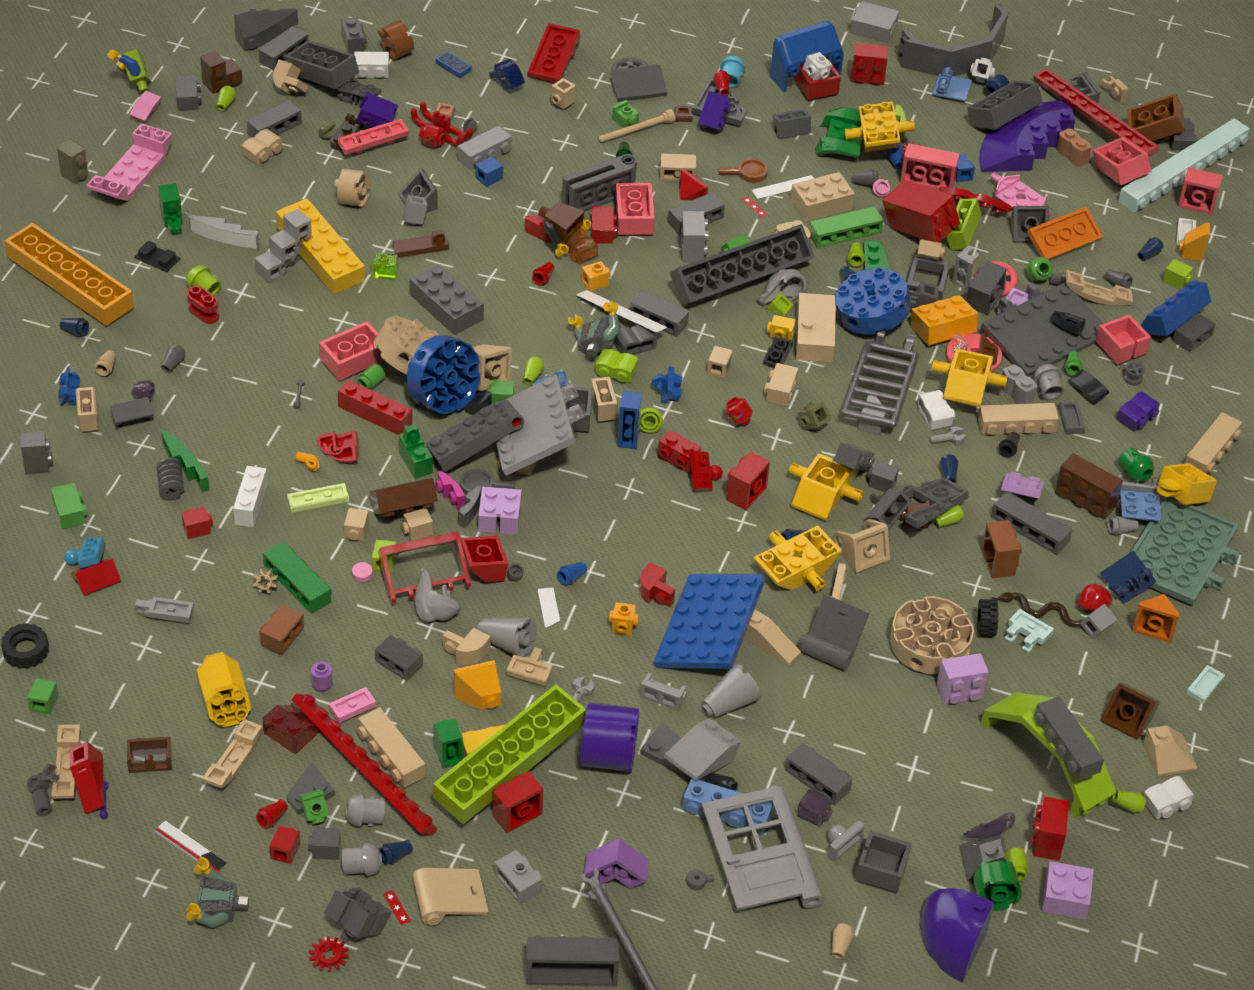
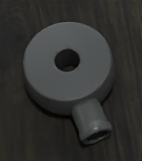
M692 870L686 877L687 885L693 890H701L707 882L714 881L713 874L706 875L701 870Z

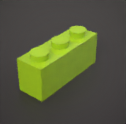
M977 198L959 200L956 209L960 224L947 235L951 250H964L970 245L982 215Z

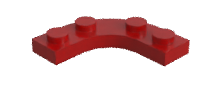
M953 187L939 188V191L953 195L954 200L957 201L960 199L977 198L980 207L991 208L992 212L996 214L1010 212L1012 207L996 198L981 193L974 194L966 189Z

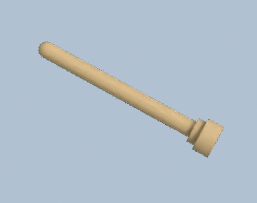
M672 109L665 110L661 116L601 135L599 141L605 142L662 122L667 124L673 123L676 120L675 114Z

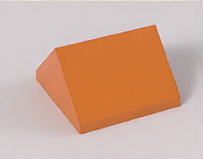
M1165 594L1139 603L1132 631L1172 643L1180 614Z

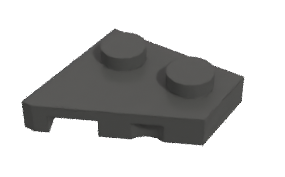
M311 763L286 795L290 806L300 815L303 813L298 795L320 789L323 790L324 798L327 800L335 795V790L315 765Z

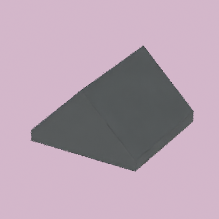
M420 168L398 194L404 203H406L407 195L424 197L428 205L426 213L438 210L437 189L425 171Z
M1013 206L1010 221L1013 242H1032L1027 231L1049 221V206Z

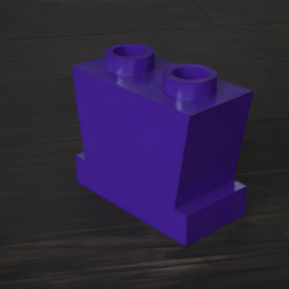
M366 92L359 108H361V111L356 121L371 128L394 121L398 105Z

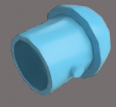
M734 55L727 56L720 64V69L730 75L729 88L737 87L741 76L745 73V63L740 57Z

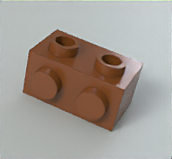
M282 604L277 611L273 612L267 624L261 627L259 631L261 645L283 654L304 628V614Z

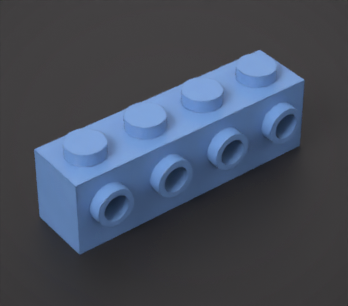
M691 778L683 797L682 810L705 817L702 803L743 793L701 780L695 781ZM772 802L748 807L754 825L770 821L773 811ZM743 808L719 813L722 823L738 828L749 826ZM767 828L756 831L758 834L764 835Z

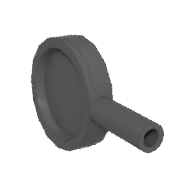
M481 469L466 471L460 479V487L465 495L477 486L481 487L482 493V487L515 489L516 482L493 481L491 474Z

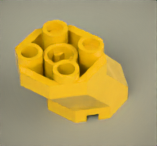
M224 652L207 655L196 672L208 717L223 727L240 724L248 716L251 706L239 663Z

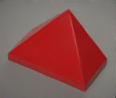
M683 169L681 172L680 200L692 201L707 195L708 186Z

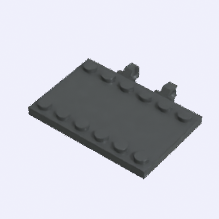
M1065 282L1046 292L1040 290L1034 283L1029 284L1025 293L1030 295V299L1018 306L1016 304L1012 305V302L1008 301L1006 296L1001 298L998 304L1001 314L983 322L981 325L984 332L1011 362L1024 371L1025 376L1030 377L1035 374V371L1044 364L1054 365L1068 358L1069 352H1080L1096 344L1099 325L1104 323ZM1054 310L1070 313L1085 319L1086 323L1082 333L1078 335L1052 323L1050 319Z

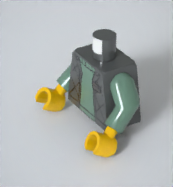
M610 301V303L605 302L603 304V309L609 312V315L585 323L583 327H581L583 319L575 314V320L571 317L568 318V322L576 328L574 331L580 347L590 357H596L598 352H601L603 349H609L621 329L618 317L615 315L618 310V305L615 302Z
M199 858L196 861L199 865L194 867V872L196 874L204 873L205 875L201 876L197 902L189 904L186 908V911H189L186 919L193 921L196 918V924H204L210 928L232 922L235 909L248 910L249 897L238 896L235 883L219 874L213 868H209V861L206 858Z

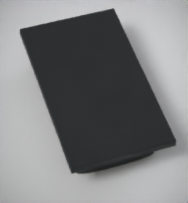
M147 241L134 256L135 259L164 272H168L181 259L176 256V252L169 249L166 251L162 250L151 241Z

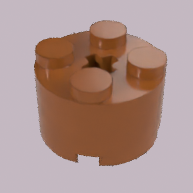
M401 20L378 30V34L382 39L380 43L381 48L384 52H389L391 60H395L414 50L413 39L411 35L408 36L406 33L408 28Z

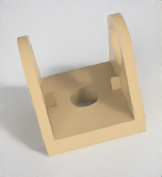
M868 519L864 521L863 531L855 534L837 531L833 534L834 543L842 550L841 556L856 573L890 560L888 526L883 522ZM839 537L842 540L843 548L839 543ZM872 544L871 550L867 551V548Z

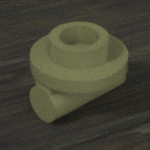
M331 120L320 127L319 135L325 139L331 138L336 131L334 128L335 122Z

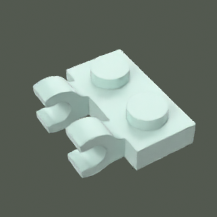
M1019 609L1009 619L1008 626L1010 627L1006 631L1008 635L1005 637V640L1012 643L1019 632L1027 637L1024 640L1026 644L1022 647V650L1030 653L1036 643L1043 645L1053 634L1054 628Z

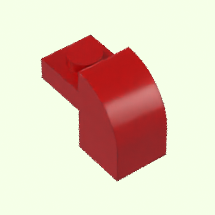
M651 562L648 563L640 575V596L648 604L654 599L661 604L671 607L675 600V589L666 585L667 570Z

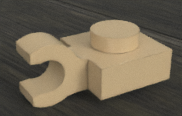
M1109 76L1108 81L1102 79V87L1111 89L1110 94L1119 103L1126 101L1128 93L1126 85L1119 79L1115 80L1112 76Z

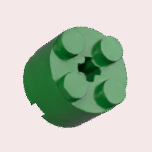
M984 861L979 864V869L975 872L973 878L976 893L978 896L994 902L992 911L1006 910L1009 908V904L1014 901L1015 904L1019 902L1022 890L1017 870L1011 861Z

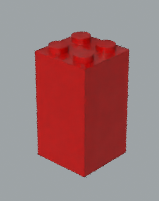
M904 180L882 200L891 229L924 240L939 243L960 224L953 195Z

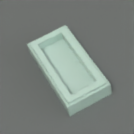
M1207 665L1187 689L1186 695L1204 704L1224 680L1225 675Z

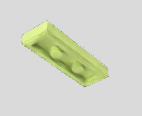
M345 483L287 494V500L291 513L349 502V495Z

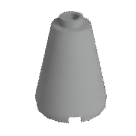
M530 617L484 618L477 626V630L491 636L492 644L521 657H526L533 649V647H530L531 641L536 640L537 634L536 622L531 620L532 618Z
M736 664L703 700L704 705L702 709L707 716L715 718L761 698V695H757L760 692L757 683L749 672L744 674L741 671L744 668L742 665Z

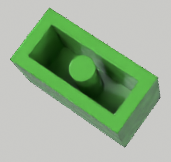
M75 483L51 488L53 503L61 529L85 524L84 516L88 515L85 504H81L83 501L81 490L76 489Z

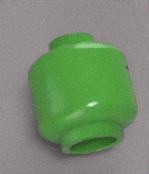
M1043 257L1032 259L1026 267L1027 275L1033 281L1046 280L1053 271L1051 262Z

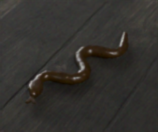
M1005 592L998 598H991L1003 602L1018 599L1023 611L1035 618L1043 617L1050 610H1057L1064 623L1072 627H1081L1080 623L1084 620L1074 621L1070 619L1065 606L1058 602H1049L1039 610H1032L1027 598L1023 594L1016 592Z

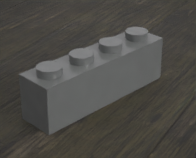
M1007 491L993 505L991 518L996 521L1010 520L1012 528H1015L1017 533L1055 555H1058L1070 541L1072 528Z
M1060 696L1037 704L1034 720L1045 732L1047 740L1052 742L1058 756L1063 758L1070 773L1074 774L1078 781L1100 773L1104 758Z

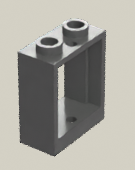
M914 256L907 282L908 289L916 291L920 282L913 281L916 272L939 276L942 278L940 286H938V300H942L950 263Z

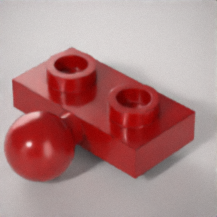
M696 450L689 452L694 490H713L712 480H719L722 477V468L718 465L710 466L708 452Z

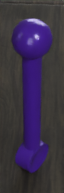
M104 781L105 806L102 807V811L99 814L102 819L108 817V812L106 811V790L109 788L107 781Z

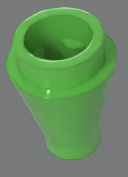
M1076 351L1069 352L1064 366L1066 373L1070 376H1074L1083 369L1079 353Z

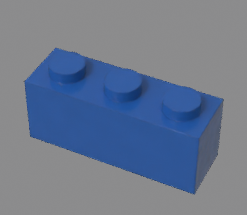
M623 391L618 431L619 448L637 450L640 434L642 393Z

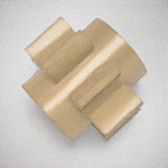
M261 568V575L256 573L253 575L257 579L253 586H258L260 588L259 592L266 590L270 593V586L277 587L278 584L274 580L278 575H273L271 573L272 569L265 571ZM265 578L269 579L270 581L266 583L262 582L261 580Z

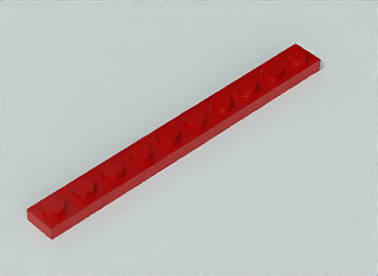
M1045 68L1033 75L1035 82L1116 139L1124 137L1148 153V157L1159 151L1158 145L1049 69Z
M296 693L291 700L421 834L434 835L438 828L432 823L433 819L423 813L415 801L410 800L406 796V791L392 782L393 778L389 774L384 773L379 768L380 765L366 755L365 749L353 742L354 738L341 729V725L328 716L327 710L315 703L316 699L313 696Z

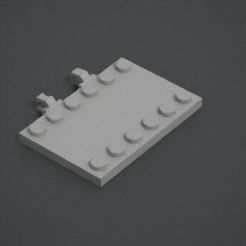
M555 375L506 399L510 401L524 418L522 428L514 430L496 441L502 470L506 476L576 443L572 423L584 418V413L579 404L569 407V409L567 408L566 402L579 397L573 384L562 389L560 379Z

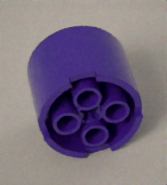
M588 702L583 729L580 765L632 772L638 734L639 708Z

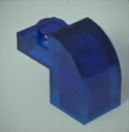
M511 59L495 64L493 67L494 71L489 72L491 79L499 78L503 90L513 89L525 83L518 65Z

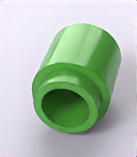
M372 364L359 375L357 382L367 389H373L385 379V370L381 365Z

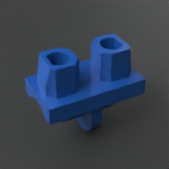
M669 366L666 375L658 374L652 378V386L661 391L662 403H667L669 399L678 401L682 395V389H679L683 376L675 374V368Z

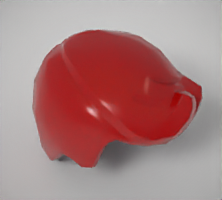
M1090 584L1084 587L1078 600V605L1088 610H1096L1104 604L1109 607L1112 604L1110 592L1098 584Z

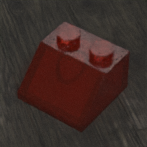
M276 705L262 718L264 734L295 755L321 732L302 711L292 705Z

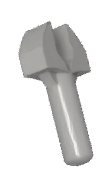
M953 426L950 427L949 433L930 436V442L952 441L955 446L961 445L965 441L966 434H963V428Z
M585 676L575 679L572 683V689L576 690L572 698L579 702L583 695L591 696L594 692L592 679L583 688L581 686L585 682Z

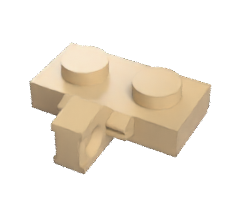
M534 647L530 657L513 655L507 668V675L546 686L553 671V665L543 663L544 661H541L542 649Z

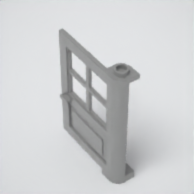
M773 785L767 789L702 803V808L737 911L800 896L805 908L823 905V894L783 787ZM773 802L778 820L754 825L748 807ZM743 808L749 826L725 832L719 813ZM781 825L787 843L762 848L756 830ZM751 831L758 850L733 855L727 837Z

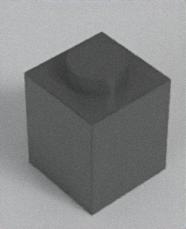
M877 461L874 468L871 467L868 472L867 478L870 479L869 487L883 492L889 488L893 489L897 482L899 468Z
M314 828L313 837L309 836L308 850H312L313 859L339 860L341 846L340 829Z

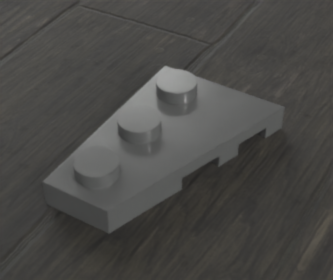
M662 721L642 746L640 754L691 780L690 776L664 758L665 753L681 738Z

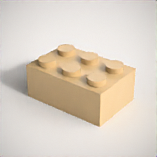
M837 172L792 184L790 200L804 221L807 222L853 210L855 193L841 173Z

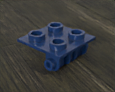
M1134 550L1100 572L1123 604L1157 582L1152 576L1151 570L1146 568Z

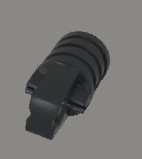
M1054 310L1050 319L1052 323L1062 329L1078 335L1082 333L1086 320L1081 317Z

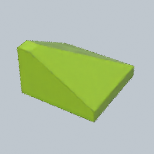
M780 292L766 308L776 314L785 316L793 304Z

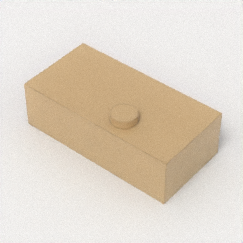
M799 293L796 360L833 362L836 295Z

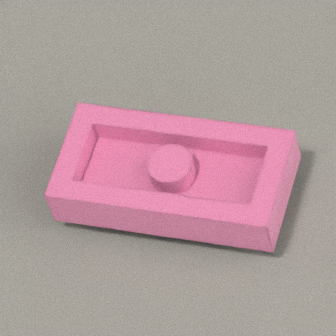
M366 687L329 703V710L339 723L376 707V700Z

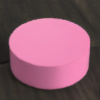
M361 562L353 566L352 576L356 581L366 582L372 578V567L368 563Z

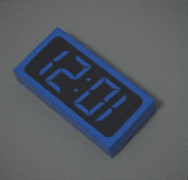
M448 51L436 58V64L459 78L472 71L471 65Z

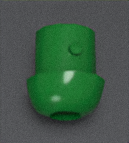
M1128 448L1119 457V466L1127 472L1129 479L1135 482H1145L1153 475L1154 463L1152 459L1147 455L1140 454L1136 449Z

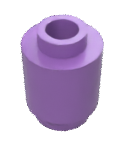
M317 662L311 667L312 686L319 692L328 691L333 684L332 667L327 662Z

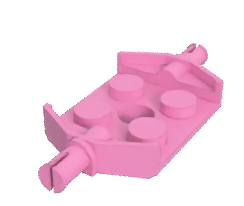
M995 172L991 174L990 178L997 182L995 196L1011 205V208L1013 206H1045L1048 194L1046 193L1045 197L1022 183L1020 181L1021 175L1001 177ZM1049 210V217H1051L1052 211Z

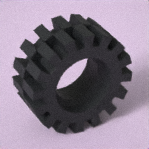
M996 599L979 600L977 609V631L979 636H996L999 608Z

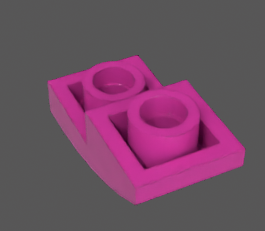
M438 471V480L435 481L437 491H441L444 499L450 498L451 503L455 504L458 511L465 505V495L455 480L443 471Z

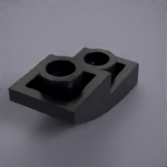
M775 336L771 347L768 348L763 363L774 367L776 363L784 364L793 346V341Z
M1083 369L1068 379L1071 386L1082 391L1083 396L1094 403L1109 394V390L1099 380Z

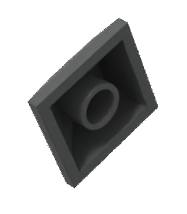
M1002 832L960 845L969 883L974 881V874L979 869L980 863L984 861H1009Z

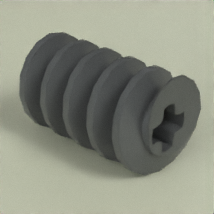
M165 458L159 461L156 467L159 494L161 498L172 501L178 499L180 493L184 490L182 468L179 459Z

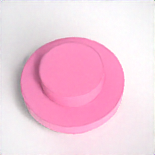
M879 179L874 182L873 192L875 195L884 197L889 193L890 185L886 180Z

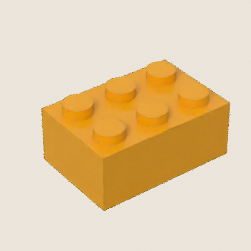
M960 295L911 309V328L928 346L977 332L978 313Z

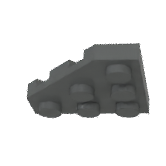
M709 78L692 107V113L701 115L708 91L719 94L712 78ZM729 91L727 96L731 103V109L729 113H726V122L741 126L746 117V109L740 106L735 94Z

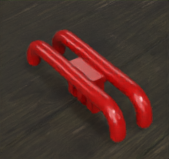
M423 101L420 103V110L423 116L433 122L434 125L444 129V133H446L445 141L457 147L463 144L464 140H469L473 137L472 128H468L465 133L452 126L449 117H445L444 114H440L437 110L431 114L427 109L426 103ZM416 108L411 109V117L415 124L421 128L425 127L428 123L419 118ZM451 132L458 137L455 139L447 134Z

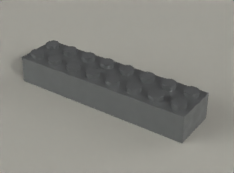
M800 224L676 268L670 272V276L683 307L772 275L782 269H789L815 258L803 225Z

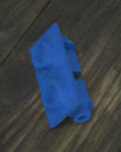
M69 366L65 373H61L59 384H62L58 392L60 406H62L64 401L71 405L76 403L75 390L79 388L80 377L75 372H69Z

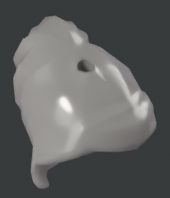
M782 269L775 272L768 279L765 293L758 297V301L761 305L765 306L766 303L771 302L781 292L785 297H792L789 299L792 303L793 300L799 297V293L807 291L809 284L805 276L795 269Z
M426 566L420 569V580L416 589L415 604L417 614L426 622L451 619L459 613L461 609L460 603L450 598L451 592L450 590L446 591V585L442 586V595L433 590L431 573Z

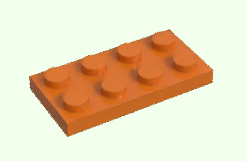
M1087 207L1030 228L1027 231L1040 257L1047 258L1048 260L1103 238Z

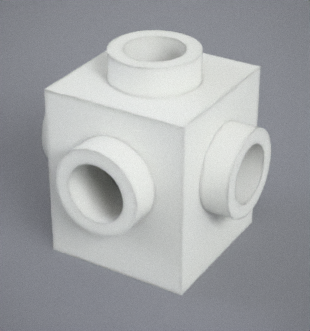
M818 52L807 56L803 70L814 81L825 79L830 74L832 64Z
M981 58V60L976 59L975 63H972L970 73H972V77L975 78L976 82L985 83V81L994 77L996 68H993L994 65L990 62L991 60ZM986 69V74H981L980 71Z

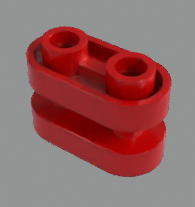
M190 287L187 290L189 312L206 324L216 323L219 320L218 299L203 287Z

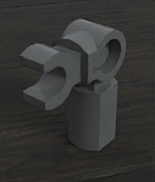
M52 764L46 765L42 773L31 776L27 781V789L33 792L31 795L36 814L39 816H45L52 811L46 790L50 782H55L59 778V775L52 773L57 768Z

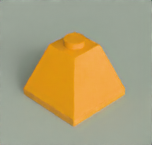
M495 661L454 669L455 699L480 710L501 706V688Z

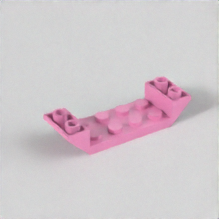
M141 123L132 133L134 144L105 177L95 175L86 187L118 199L129 201L165 160L172 133Z

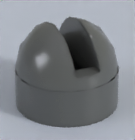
M471 118L466 119L463 124L464 132L468 128H472L473 133L477 131L476 121Z
M518 563L511 564L507 571L508 577L513 581L520 580L524 574L523 566Z

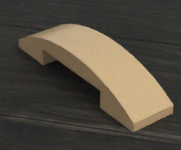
M1070 270L1065 272L1068 287L1087 300L1117 306L1132 305L1133 303L1131 289L1115 285L1113 289H1108L1084 281L1082 274Z
M243 719L234 732L233 741L217 764L212 763L203 776L202 781L219 788L225 787L232 781L253 751L263 726Z
M80 724L58 725L57 768L55 769V774L59 775V778L53 782L52 799L74 798L76 784L70 769L69 749L80 745Z

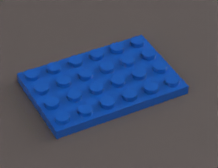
M689 574L655 657L654 664L656 668L731 669L766 580L764 574Z

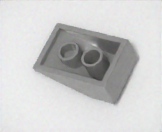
M708 718L696 724L665 753L664 758L697 781L734 761L741 741L731 732L718 725L716 721Z

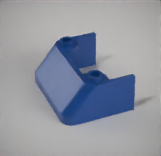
M824 21L781 34L774 40L770 77L783 92L787 90L788 78L798 74L800 64L805 63L807 56L818 52L824 57L827 56L838 74L841 75L844 52L834 25L830 21Z

